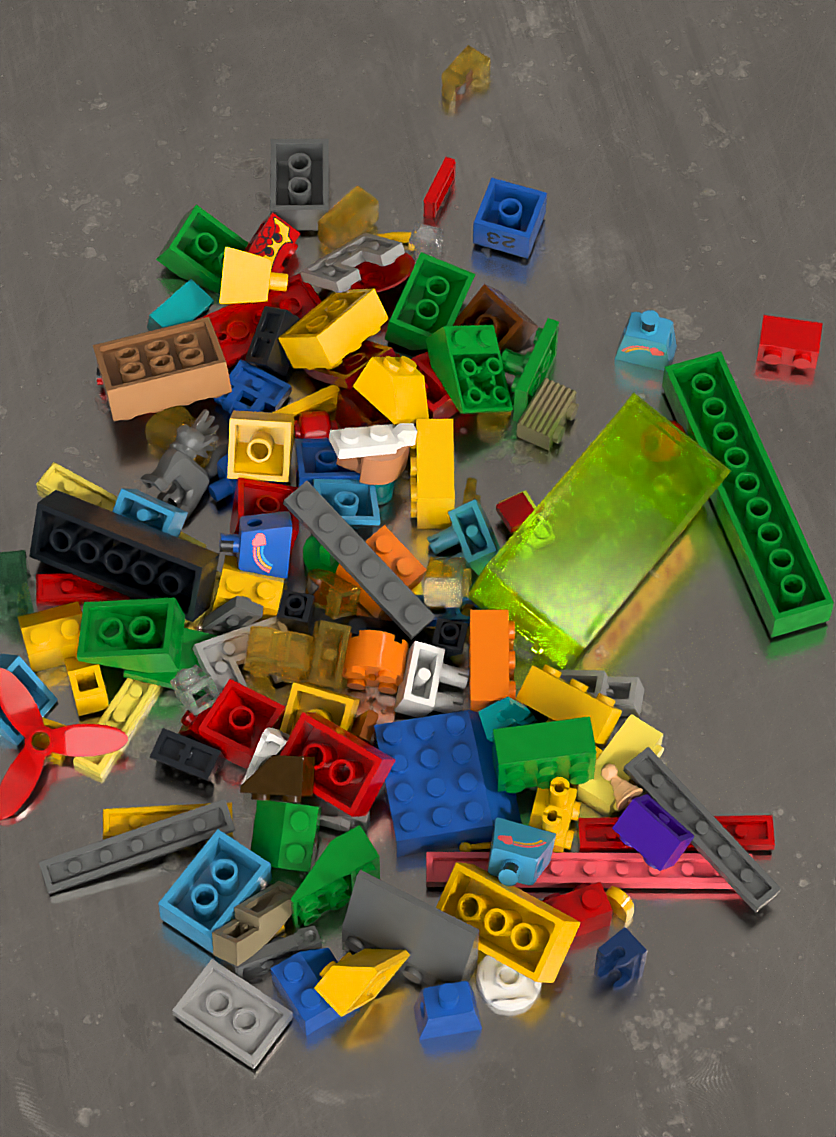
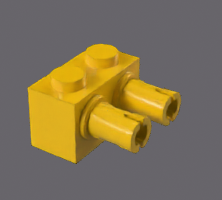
M563 777L554 778L549 789L538 787L528 825L556 833L554 853H564L565 849L571 850L575 831L569 829L572 820L578 821L582 802L576 801L577 789L569 788V781Z

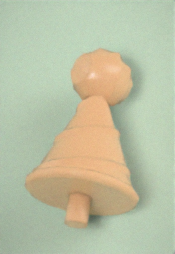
M609 763L601 768V776L604 780H611L616 808L622 810L630 804L632 799L640 797L643 789L618 777V769L615 765Z

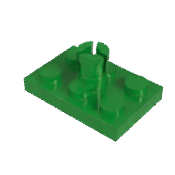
M548 318L544 328L539 327L533 341L535 347L532 352L527 351L526 355L506 348L501 356L504 372L515 376L511 391L515 392L511 400L512 407L514 408L513 421H519L557 355L559 321Z

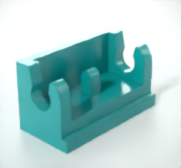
M190 279L149 315L147 328L153 331L193 321L203 311L206 312L214 304V300Z
M509 696L478 711L487 740L492 743L493 729L529 725L538 721L534 711Z

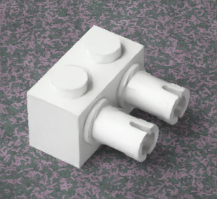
M415 641L408 650L404 680L398 686L394 711L417 718L426 717L432 710L444 714L462 711L463 707L460 705L464 704V698L438 692V684L442 682L465 689L469 670L444 664L445 649Z

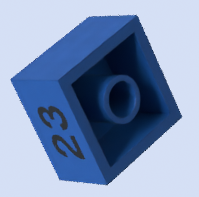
M491 178L473 223V243L529 258L546 214L547 193Z

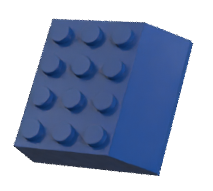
M465 710L374 725L375 748L396 759L383 783L396 857L459 847L462 842L470 844L491 842L497 817L522 824L516 794L506 791L498 792L492 758L493 743L487 740L478 712Z

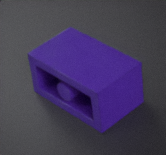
M648 794L632 799L612 828L620 835L619 838L625 845L636 849L643 856V860L647 865L659 871L674 866L695 837Z

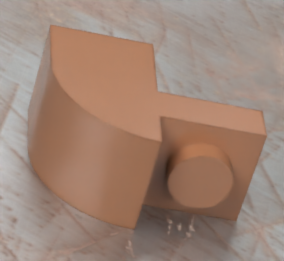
M410 446L401 447L394 454L339 459L337 457L336 465L359 473V482L368 485L389 484L398 479L406 468Z

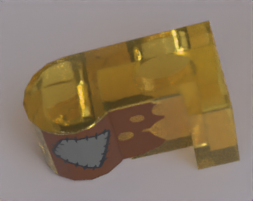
M468 45L442 74L443 97L450 101H458L464 98L466 89L477 78L484 81L490 75L491 59Z
M312 569L308 572L305 594L314 595L315 602L326 609L325 614L327 616L337 619L356 614L361 592L359 587L328 570ZM350 596L349 604H346L342 597Z

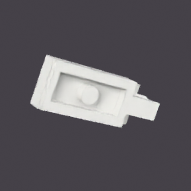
M399 423L397 426L390 424L330 430L328 439L339 459L395 454L397 449L401 447L415 445L417 429L413 423Z

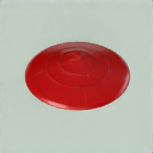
M406 252L388 266H378L377 264L364 261L355 266L359 270L361 280L351 285L349 290L374 288L376 293L389 290L404 282L411 275L415 261Z

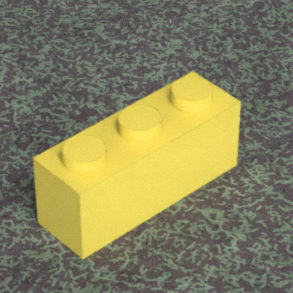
M631 714L596 760L594 779L578 785L576 799L604 817H610L615 810L620 812L621 810L616 808L611 780H604L601 776V768L609 763L615 765L618 769V777L632 785H636L623 771L624 766L647 747L660 758L664 751V748L661 746L663 733Z

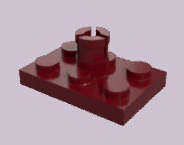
M364 340L358 350L346 355L342 359L343 362L334 369H304L308 377L352 391L355 399H362L365 397L353 385L371 357L397 356L392 347Z

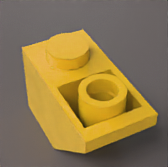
M77 656L64 659L78 716L107 709L109 707L108 698L99 664L78 661Z

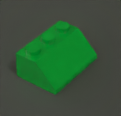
M421 252L391 316L385 340L409 350L427 349L425 341L427 337L443 326L454 325L476 274Z

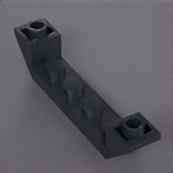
M289 590L283 591L277 614L278 621L308 640L345 647L348 634L352 633V636L356 637L359 636L360 630H376L395 635L394 641L402 644V639L409 644V648L415 641L445 649L443 659L463 653L469 624L437 618L435 629L425 627L411 640L394 621L315 607L314 595Z

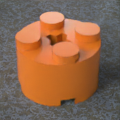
M360 630L359 636L353 637L352 633L348 634L341 668V675L347 680V687L354 690H364L366 686L377 687L381 693L395 694L397 687L404 680L409 644L403 639L402 644L394 641L395 635L383 631Z

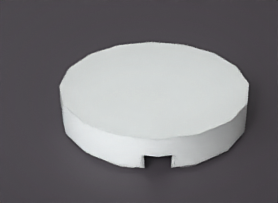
M486 955L478 965L476 984L479 994L487 1004L498 1010L515 1011L523 1009L536 999L541 990V982H535L489 955Z

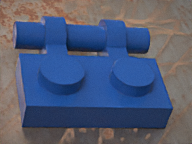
M241 359L229 374L232 392L228 395L223 394L221 397L214 398V402L221 405L222 409L232 414L233 410L263 412L265 409L274 412L280 409L291 394L292 386ZM242 397H245L254 403L249 407L241 403L240 400Z

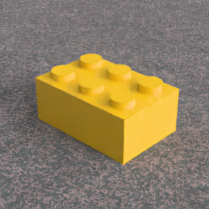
M374 288L352 289L342 293L333 292L278 339L293 368H307V370L326 368L330 370L338 367L346 355L358 350L366 338L377 334L381 330L380 326L388 321L389 317Z
M416 419L417 435L415 445L410 446L411 518H417V529H447L451 527L452 523L448 512L454 509L453 419Z

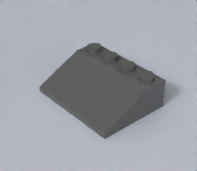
M362 870L359 871L342 926V941L345 942V945L350 950L356 953L363 949L407 950L410 956L399 970L403 972L406 978L415 983L422 981L430 986H438L445 983L470 981L477 968L479 929Z

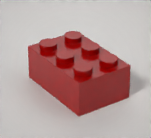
M302 712L280 754L315 757L313 794L352 817H366L396 760L318 713Z

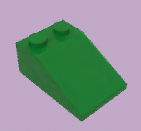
M196 204L183 216L156 260L179 277L188 281L192 279L197 285L220 294L225 247L244 251L248 242Z
M176 598L84 602L77 659L81 662L145 673L179 672L185 614Z

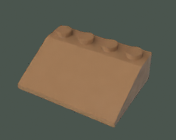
M209 317L93 345L114 421L130 420L138 415L150 412L158 413L166 408L190 405L195 401L218 398L223 394L232 392L226 360Z

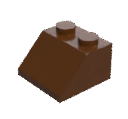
M486 284L481 287L453 325H494L501 356L506 348L513 352L519 351L539 327L501 291Z

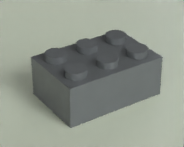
M271 139L270 214H276L296 230H329V139Z

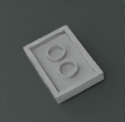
M213 959L210 960L172 1010L175 1017L253 1069H255L293 1018L292 1011Z

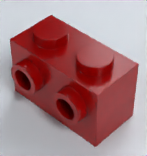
M601 881L592 885L591 883H583L576 886L571 892L562 895L554 893L542 900V902L581 922L574 938L611 925L613 909Z

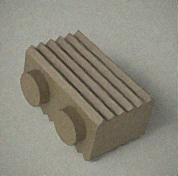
M544 378L517 423L516 436L549 451L554 442L558 444L561 441L565 432L564 424L567 419L572 421L579 407V404L576 403L577 392L569 387L566 388L564 385L555 383L553 380Z

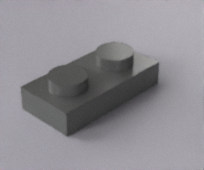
M235 596L205 616L202 629L223 635L249 626L262 618L264 606L252 602L248 597Z

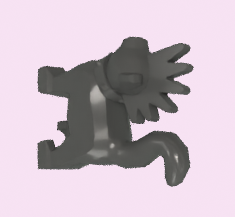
M208 410L202 411L192 427H189L187 424L178 427L175 441L170 444V448L161 457L156 469L151 474H144L140 478L146 487L151 488L155 486L161 491L157 499L168 504L177 505V508L188 512L185 520L189 518L198 505L202 495L208 488L210 480L218 473L217 462L228 453L229 444L219 445L213 451L210 461L204 468L194 461L197 455L208 458L206 450L212 451L214 449L209 444L219 439V436L212 435L219 428V425H211L215 420V416H208ZM170 483H172V486L168 489L167 492H162L168 488V485Z

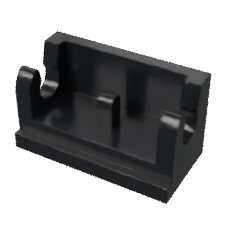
M265 306L244 361L267 373L270 370L279 376L286 377L291 363L278 338L296 324L300 318L286 309Z
M162 728L150 755V758L212 783L216 781L215 772L217 768L223 767L226 760L220 750L165 728Z

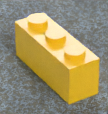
M545 664L543 668L532 665L515 700L554 721L590 717L595 743L606 745L622 713V710L614 707L616 701L600 692L597 697L588 693L589 686L574 678L569 683L560 678L561 671L550 665Z

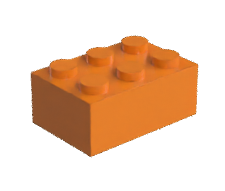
M470 610L469 710L478 712L508 696L515 700L516 684L515 681H509L514 680L515 651L513 650L515 621H509V610Z

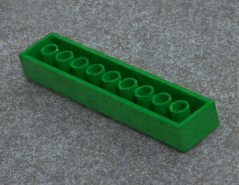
M719 351L665 366L662 382L663 390L677 422L686 432L689 450L771 638L829 621L834 605L833 599L722 352Z

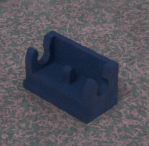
M624 927L597 949L594 974L601 980L608 977L609 973L613 971L620 973L621 979L615 981L612 987L613 990H619L635 977L639 979L643 976L648 950Z

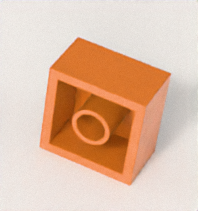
M385 525L365 541L410 590L422 581L427 569ZM339 564L334 576L374 618H380L385 613L383 609Z

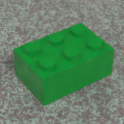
M590 717L493 729L492 758L498 792L518 793L525 788L531 787L549 789L551 781L556 777H563L574 785L584 784L594 779L597 751Z

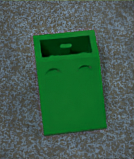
M494 325L443 326L425 339L431 367L460 414L513 411Z
M360 825L330 841L291 898L292 921L295 928L303 924L304 926L313 924L321 917V914L330 909L338 910L344 907L351 898L356 877L360 870L380 879V856Z

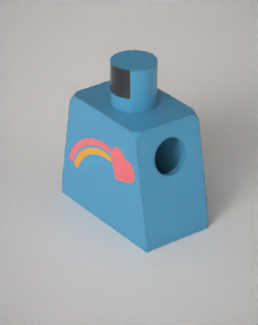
M647 310L643 313L631 312L622 332L615 360L664 371L665 366L672 365L677 347L673 321L659 317L658 313L653 310Z
M497 817L490 844L488 873L498 877L499 881L505 886H513L517 882L528 886L533 885L551 861L556 833Z

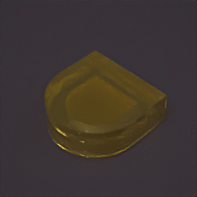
M511 412L478 413V431L483 436L489 438L502 435L511 419Z

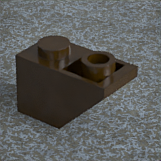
M272 755L240 786V793H251V800L271 801V795H282V802L301 803L302 796H313L315 757Z

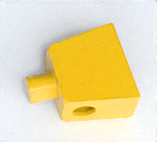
M225 247L219 304L268 302L269 290L287 292L288 274L271 272V259Z

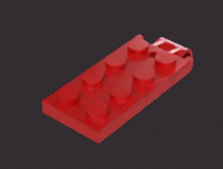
M299 273L288 278L287 292L269 290L268 302L230 304L199 319L210 318L225 357L227 368L238 364L241 359L245 360L265 306L286 309L302 319L322 301L312 285L302 281Z

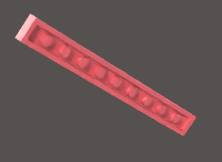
M426 852V887H445L456 862L474 864L488 872L489 852ZM552 852L550 863L533 885L528 886L518 882L513 885L517 888H575L583 883H591L592 885L601 881L603 888L615 886L618 888L733 889L700 853H683L674 866L659 871L647 865L640 853Z

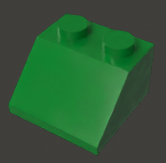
M257 800L251 851L269 862L271 867L310 872L315 864L322 807Z

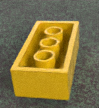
M456 862L436 906L437 909L479 929L478 950L535 982L554 983L581 923L515 886L503 885L498 877L490 875L487 871L474 864Z

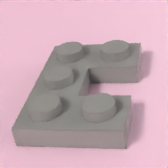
M363 233L300 271V275L305 283L329 289L336 293H342L349 290L351 285L361 280L359 270L355 266L364 261L377 264L378 266H388L396 258L403 255L405 251L402 242Z
M277 616L194 644L193 651L215 699L218 698L229 679L247 687L238 665L263 657L275 684L304 674L306 669L285 624L278 621Z

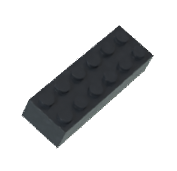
M58 490L53 491L37 503L29 557L136 600L176 598L185 614V619L191 622L195 621L210 608L220 556L219 553Z

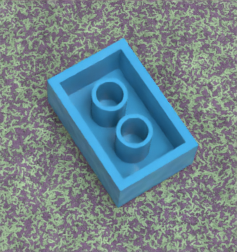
M217 829L159 901L160 918L213 954L212 932L235 919L234 907L266 888L272 880L271 864Z

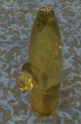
M467 478L463 505L474 499L481 501V495H476L477 480L475 478Z

